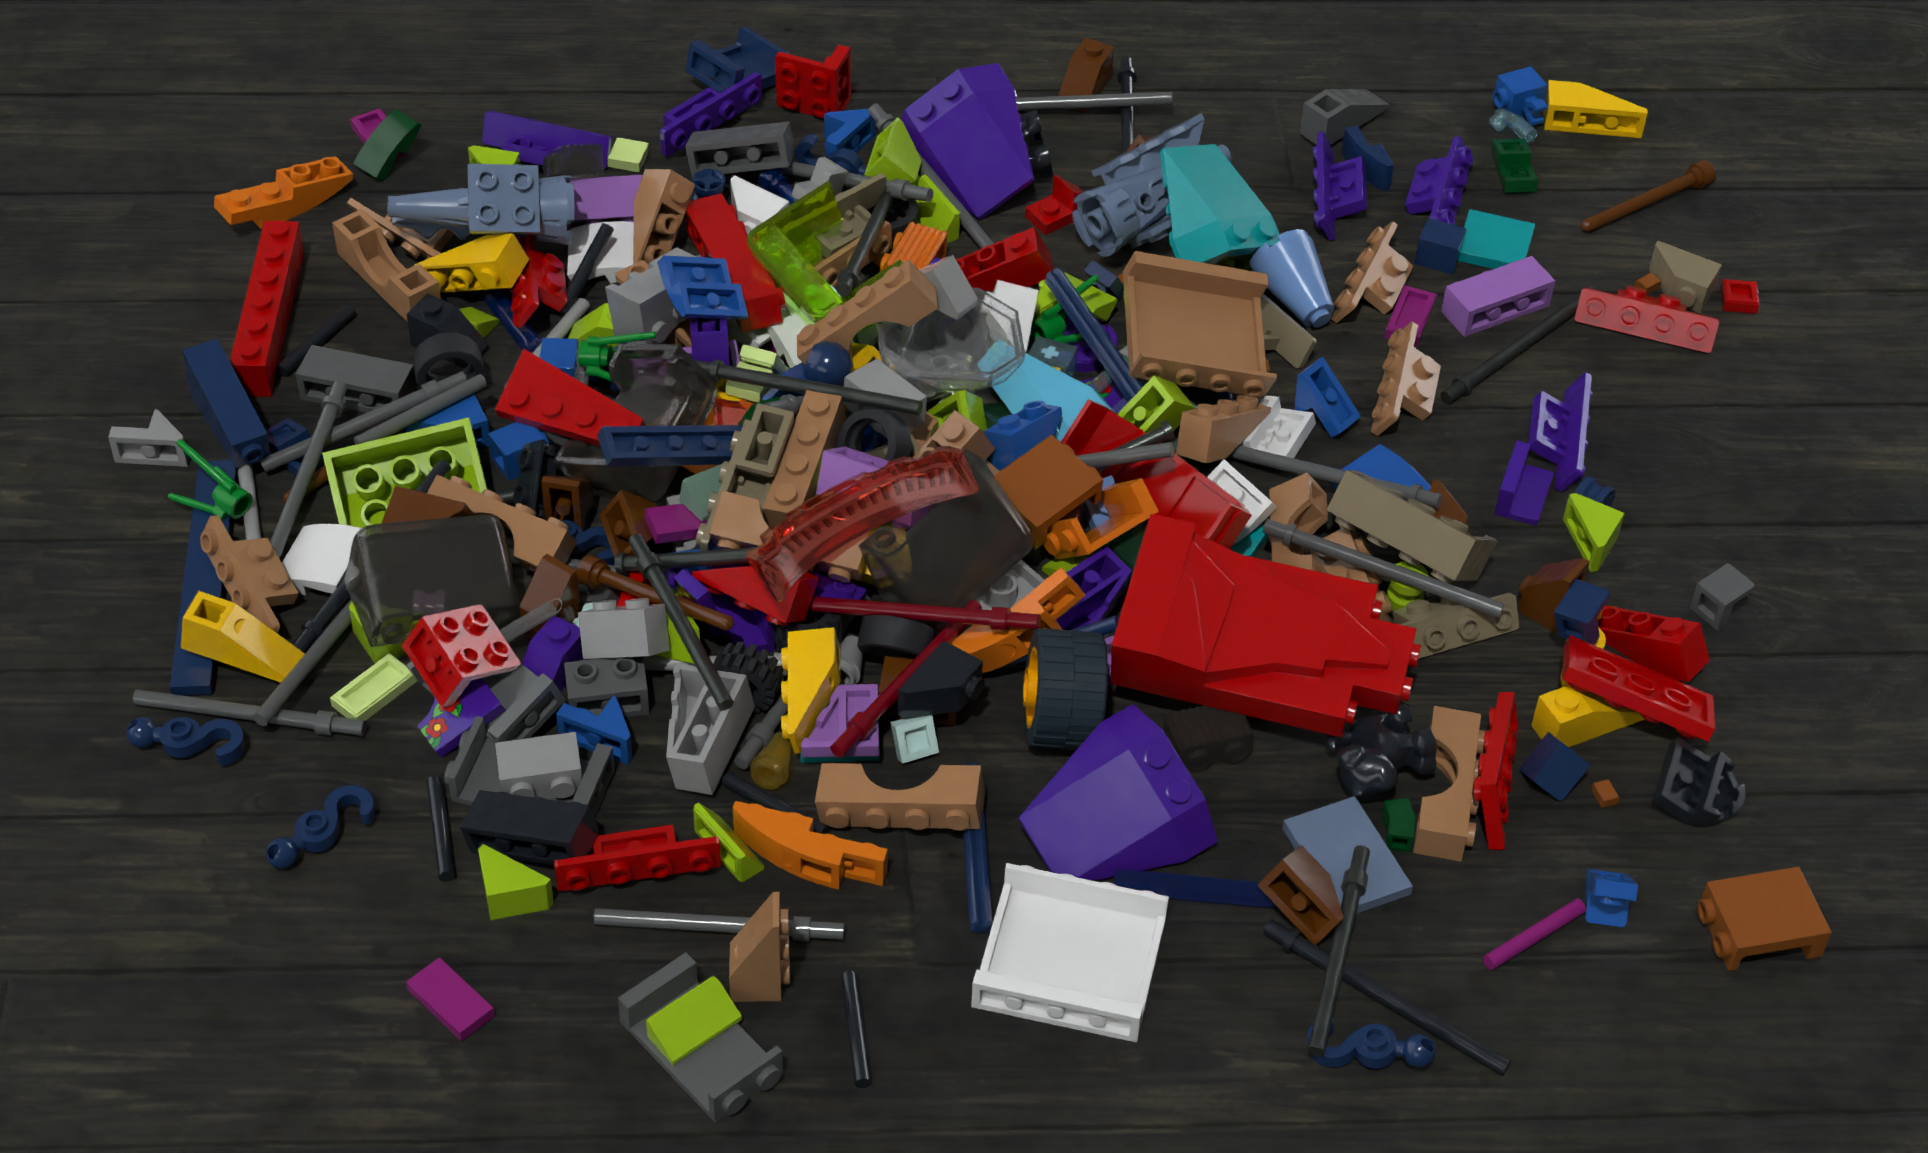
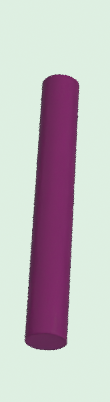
M1576 898L1484 955L1483 962L1489 970L1499 967L1586 912L1585 904Z

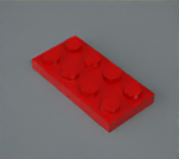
M1572 635L1569 636L1563 647L1562 680L1566 681L1570 687L1580 692L1590 691L1600 695L1612 706L1618 708L1625 706L1635 710L1644 719L1652 723L1663 722L1675 727L1681 735L1687 738L1696 739L1698 737L1709 742L1715 731L1714 700L1712 695Z

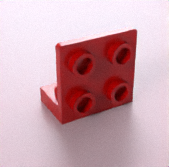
M838 45L833 54L826 57L824 63L783 52H778L775 56L776 103L778 107L823 119L824 115L828 112L845 110L851 100V47Z
M480 604L422 616L402 644L403 649L441 707L453 705L471 680L513 671L521 664L486 609Z

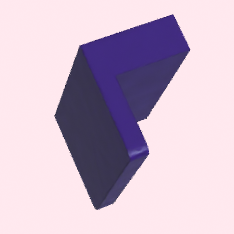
M1517 440L1500 487L1494 515L1537 525L1554 473L1527 465L1531 444Z
M727 594L712 598L717 611L727 614L734 619L733 628L728 631L724 630L729 643L732 642L736 646L737 642H744L746 648L751 643L757 645L756 650L759 652L763 649L769 653L775 651L773 623L765 618L766 613L758 609L748 610L734 603L735 598Z

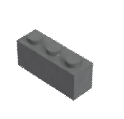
M790 121L693 132L685 145L691 177L704 169H714L722 174L789 167L796 153Z
M311 345L295 374L300 400L321 404L323 398L329 395L334 381H342L348 387L342 400L344 408L366 413L417 391L413 364Z

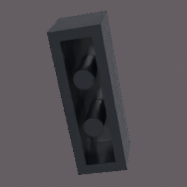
M479 790L460 825L470 852L473 854H479L478 849L484 844L513 860L554 865V861L559 859L588 855L599 834V829L589 805L579 802H563L543 797H527L507 792Z

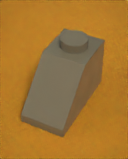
M1657 241L1649 271L1662 280L1660 289L1663 294L1678 297L1681 299V304L1687 305V309L1701 313L1716 288L1722 264Z
M757 403L735 467L773 477L794 425V412Z

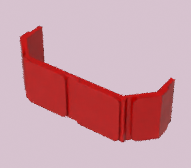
M1088 399L1061 443L1070 446L1075 455L1110 451L1146 434V432L1109 408ZM1174 453V457L1113 465L1099 472L1101 478L1112 475L1115 484L1142 478L1159 511L1155 515L1196 523V534L1228 549L1231 548L1252 516L1250 511L1237 498L1188 464L1176 453Z

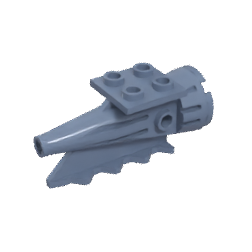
M1202 113L1164 131L1157 137L1140 144L1131 151L1091 171L1094 177L1101 175L1105 185L1077 195L1073 204L1077 203V210L1072 212L1077 232L1088 247L1095 245L1101 250L1097 254L1108 257L1118 252L1124 245L1130 244L1132 248H1135L1148 241L1152 243L1168 235L1167 230L1172 228L1171 216L1166 214L1169 196L1168 189L1163 187L1160 151L1163 148L1199 145L1205 120ZM1219 145L1218 148L1231 162L1232 157L1229 149L1225 145Z
M468 164V188L388 196L387 214L388 217H392V225L415 229L425 239H430L440 229H449L459 239H466L471 233H487L488 235L513 233L515 237L534 235L537 241L561 245H571L573 239V231L567 230V224H571V221H574L573 183H570L572 177L563 175L539 178L538 165Z

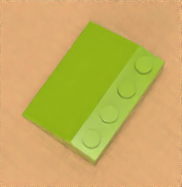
M469 417L322 453L339 525L369 530L371 540L362 556L382 532L380 526L395 486L416 490L439 460L446 461L452 468L446 475V479L450 480L452 476H456L470 483L472 490L483 493L484 489L488 490ZM391 544V546H390L387 550L394 549V548H398V547H396V546H394V545Z

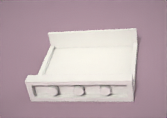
M1006 863L1004 886L980 970L976 969L972 983L971 1007L1137 1042L1166 922L1169 897L1148 890L1139 891L1116 886L1109 882H1096L1077 878L1070 874H1057L1038 870L1027 865L1019 866Z

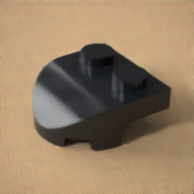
M1678 737L1669 744L1652 802L1690 826L1699 828L1711 827L1722 823L1741 809L1745 801V785H1738L1732 773L1735 764L1723 752L1719 751L1710 758Z

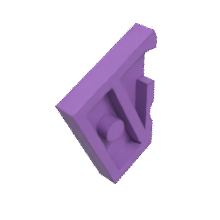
M878 684L838 685L830 697V704L822 709L817 717L815 729L809 738H804L801 742L802 757H837L832 753L830 746L847 729L846 724L857 712H864L878 697ZM878 720L874 723L875 729L866 739L858 740L843 757L879 756Z

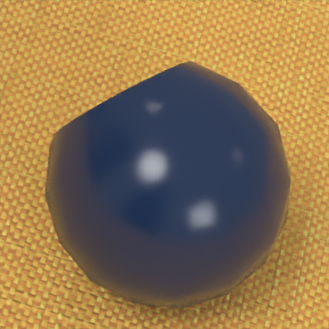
M824 341L816 343L808 356L804 376L807 380L844 386L845 376L853 372L852 358L847 349L837 342Z

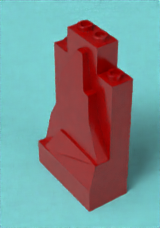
M1150 514L1111 645V684L1342 737L1345 723L1352 725L1354 723L1357 705L1397 714L1400 700H1409L1413 678L1406 677L1408 667L1416 668L1421 645L1414 643L1417 628L1379 620L1383 601L1376 600L1378 589L1376 584L1242 555L1196 534V523Z

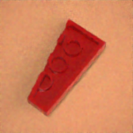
M523 349L495 408L498 417L599 447L601 446L597 435L602 426H646L644 419L525 349Z
M1499 692L1496 708H1490V730H1486L1484 734L1485 753H1481L1479 758L1481 777H1475L1474 781L1475 800L1482 801L1489 850H1505L1506 836L1503 823H1508V791L1512 790V762H1515L1519 727L1515 692Z

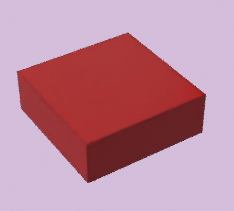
M1722 279L1720 286L1722 310L1757 314L1760 306L1757 282Z

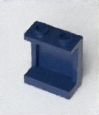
M744 26L739 28L736 44L719 50L713 49L701 40L690 42L685 71L719 93L757 72L762 76V89L776 85L775 56L778 52L789 53Z

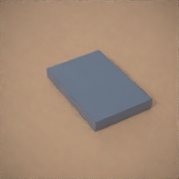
M1355 796L1283 821L1282 829L1294 849L1296 850L1302 845L1331 875L1340 907L1344 894L1341 889L1344 872L1350 868L1354 848L1358 845L1369 848L1370 855L1366 868L1368 883L1365 894L1360 896L1356 914L1411 895L1413 888L1411 882Z

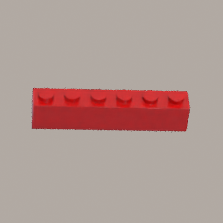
M722 193L689 201L684 214L686 229L700 257L726 259L731 283L741 285L748 314L745 320L735 319L741 332L783 323L781 309L786 307L782 288H776L772 271H766L762 254H756L753 238L747 237L744 223L742 220L738 221L734 205H728Z
M264 221L230 358V363L249 397L272 396L277 374L276 365L280 361L304 256L299 222Z

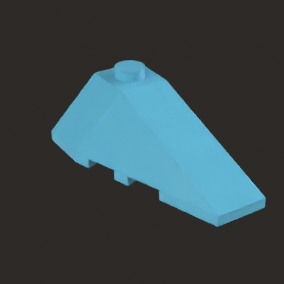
M1002 340L977 365L1012 415L1022 410L1026 403L1032 401H1044L1047 405L1061 407L1062 416L1054 434V437L1060 442L1088 399L1114 412L1094 388Z

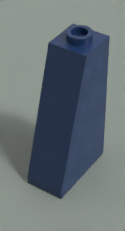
M216 338L182 350L190 395L235 468L245 464L256 463L262 458L269 456L270 449L267 432L218 339Z

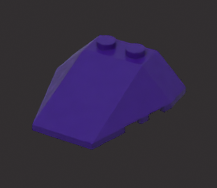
M998 63L957 69L908 106L901 118L916 150L965 209L979 220L985 218L1035 181L1027 143L1023 137L1022 118L1018 113L1016 89Z
M1134 704L1099 723L1018 818L1050 872L1070 874L1077 878L1091 881L1109 879L1133 872H1143L1166 865L1181 864L1218 842L1205 797L1164 731Z

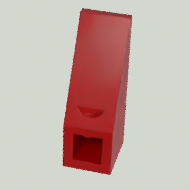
M1034 227L956 259L973 291H993L997 280L1031 287L1045 280L1046 274L1049 271H1053L1051 253Z
M756 565L692 572V575L697 580L704 583L709 592L719 595L727 594L735 598L734 603L748 610L758 609L767 614L765 618L768 621L781 626H787L790 622L805 620L819 581V577L795 567L785 580L777 602L755 571Z
M1604 606L1602 609L1601 618L1597 623L1598 627L1605 634V644L1637 664L1670 678L1689 682L1710 661L1699 622L1621 609L1616 606Z

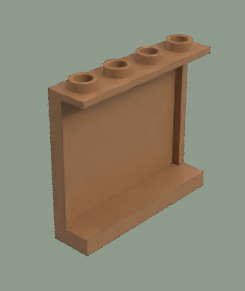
M1135 251L1123 270L1129 376L1149 381L1155 375L1183 387L1192 386L1211 389L1215 392H1230L1264 398L1277 379V374L1268 373L1266 368L1260 297L1268 287V275L1266 273Z

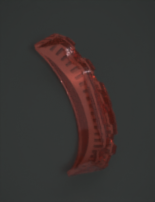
M941 446L934 448L933 451L919 458L903 456L889 461L887 465L879 470L870 473L862 472L848 478L785 514L786 521L776 526L768 527L760 535L762 544L755 549L748 550L746 558L778 603L785 599L790 588L803 574L826 556L850 541L918 509L949 499L972 495L979 491V487L962 450L959 448Z

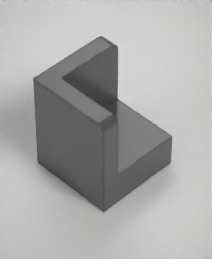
M1727 563L1697 583L1690 609L1716 630H1719L1728 624L1734 604L1753 592L1755 584Z

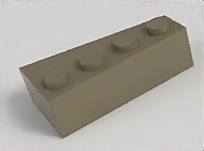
M1346 470L1327 508V511L1337 516L1335 519L1336 523L1353 531L1357 527L1369 533L1367 539L1370 542L1383 548L1391 545L1400 550L1398 556L1413 565L1419 566L1420 562L1432 568V576L1443 582L1451 584L1453 580H1478L1498 540L1488 535L1473 537L1467 534L1468 525L1445 516H1440L1438 519L1434 517L1436 513L1434 508L1411 498L1405 501L1402 499L1404 496L1402 492L1360 471Z

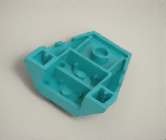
M1216 144L1163 148L1160 151L1163 187L1168 189L1169 196L1166 214L1171 216L1172 223L1169 241L1176 258L1215 265L1223 257L1255 254L1265 243L1271 247L1279 242L1277 236L1280 235V232L1272 215Z

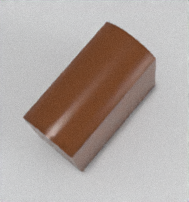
M1651 272L1636 280L1634 287L1646 290L1647 295L1660 288L1662 280Z
M1609 779L1593 783L1591 791L1601 808L1613 806L1620 802V797Z

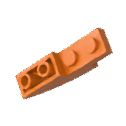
M336 156L325 157L321 160L304 164H295L291 167L276 170L275 182L262 183L258 186L232 190L228 193L216 195L214 197V208L230 225L253 220L262 229L264 221H287L323 203L353 180V173Z
M1060 567L1022 600L1017 602L1011 608V612L1040 614V628L1063 630L1056 619L1086 595L1080 586ZM972 625L951 644L982 660V673H986L1027 655L1030 640L1035 630L1010 628L1009 631L991 630L990 626Z
M734 802V832L746 845L777 867L805 880L837 890L840 889L844 877L875 885H884L888 874V849L878 847L872 843H859L838 838L832 834L815 833L813 818L805 817L799 813H787L765 808L754 803Z

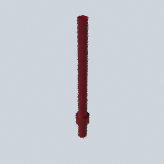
M814 596L812 599L813 612L861 616L889 615L910 620L990 626L991 630L1009 631L1010 628L1037 630L1041 625L1040 614L1011 612V609L1006 607H993L992 610L819 596Z
M970 600L964 607L982 610L981 604L976 600ZM948 623L864 712H857L846 724L847 729L830 746L832 753L841 758L858 740H865L875 729L874 723L898 699V689L943 640L951 644L969 624Z

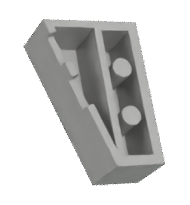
M677 247L664 254L666 256L696 257ZM664 255L649 262V269L640 274L633 271L628 274V281L617 286L612 283L605 287L614 336L656 332L657 337L655 339L626 342L645 353H650L659 343L665 341L668 334L681 321L687 319V317H682L676 310L663 284L657 262Z
M674 664L675 682L674 691L671 694L672 718L669 719L666 758L676 789L713 795L755 708L747 675L717 670L734 702L731 708L720 710L697 667Z

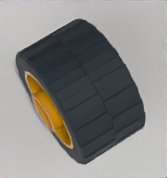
M1038 628L1033 632L1028 649L1023 682L1025 741L1029 747L1077 750L1098 724L1104 721L1108 687V656L1106 641L1100 632Z

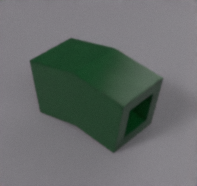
M1409 798L1384 801L1381 814L1387 832L1386 845L1389 850L1410 853L1415 828V815Z

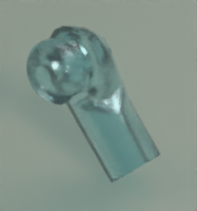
M1504 108L1496 110L1495 114L1489 118V123L1496 131H1502L1507 125L1519 138H1524L1527 143H1531L1537 136V131L1523 117Z

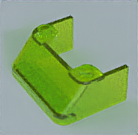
M828 181L752 229L747 237V243L753 257L813 323L825 318L833 307L843 305L853 298L861 288L870 286L881 279L892 267H898L903 264L899 259L853 289L847 296L840 297L813 267L823 254L822 246L816 237L843 220L832 186ZM876 323L870 324V325H868V326L862 328L861 330L868 329V328L872 327L873 325H875Z

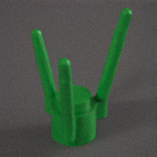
M1093 275L1076 288L1079 295L1099 280L1098 275ZM1059 302L1052 308L1042 312L1041 317L1032 321L1030 335L1033 341L1040 347L1051 343L1053 347L1058 348L1067 343L1085 340L1081 333L1063 335L1066 331L1064 318H1067L1068 315L1065 310L1061 311L1063 307Z
M642 332L608 337L589 336L588 339H583L580 343L578 350L579 366L587 368V376L600 377L618 385L637 390L639 388L637 383L603 369L604 367L611 366L613 357H629L645 354V352L641 350L613 349L609 344L655 339L657 334L656 332Z
M178 439L176 444L219 484L212 493L215 506L175 493H169L168 498L214 516L218 515L221 521L225 520L228 515L234 519L242 517L251 507L252 495L240 487L221 467H213L186 442Z

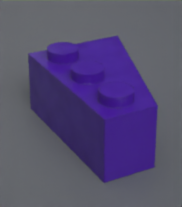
M1105 546L1067 571V574L1080 586L1086 596L1056 619L1063 630H1072L1109 618L1124 597L1132 570L1109 547Z

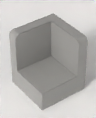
M820 157L817 160L811 180L795 183L791 196L811 208L819 206L841 193L849 171L826 157Z

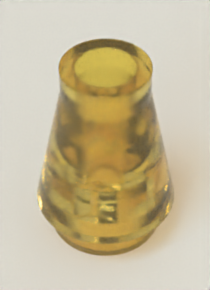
M782 732L775 733L771 741L750 764L753 781L764 789H776L788 779L793 748L790 739H784Z

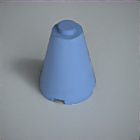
M1297 229L1278 235L1279 242L1271 247L1267 243L1261 246L1251 258L1250 269L1254 272L1266 273L1268 275L1267 289L1305 326L1317 328L1325 325L1331 319L1334 305L1313 239L1305 230Z

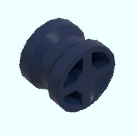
M704 169L694 174L692 178V183L695 184L693 200L721 193L726 200V192L724 191L726 186L725 176L720 171Z
M1588 475L1579 484L1575 493L1610 507L1616 490L1610 486L1603 487L1599 485L1594 477Z

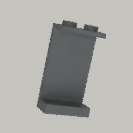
M410 661L406 665L407 669L417 682L433 695L412 661ZM522 664L516 670L483 677V681L506 710L485 725V736L494 744L530 738L566 699L553 680L543 673L538 677Z
M476 716L470 730L463 732L459 743V753L455 761L451 760L447 765L444 780L446 784H449L452 802L471 806L479 790L501 792L496 747L485 736L486 730L483 717ZM597 743L590 761L580 759L582 780L575 795L567 798L549 799L589 805L594 819L615 773L613 747Z
M685 952L618 997L620 1022L716 1123L727 1114H735L745 1105L748 1099L761 1090L766 1091L772 1088L783 1075L782 1050L775 1046L766 1053L736 1023L676 1064L672 1065L647 1037L646 1021L649 1017L700 985L697 979V964Z

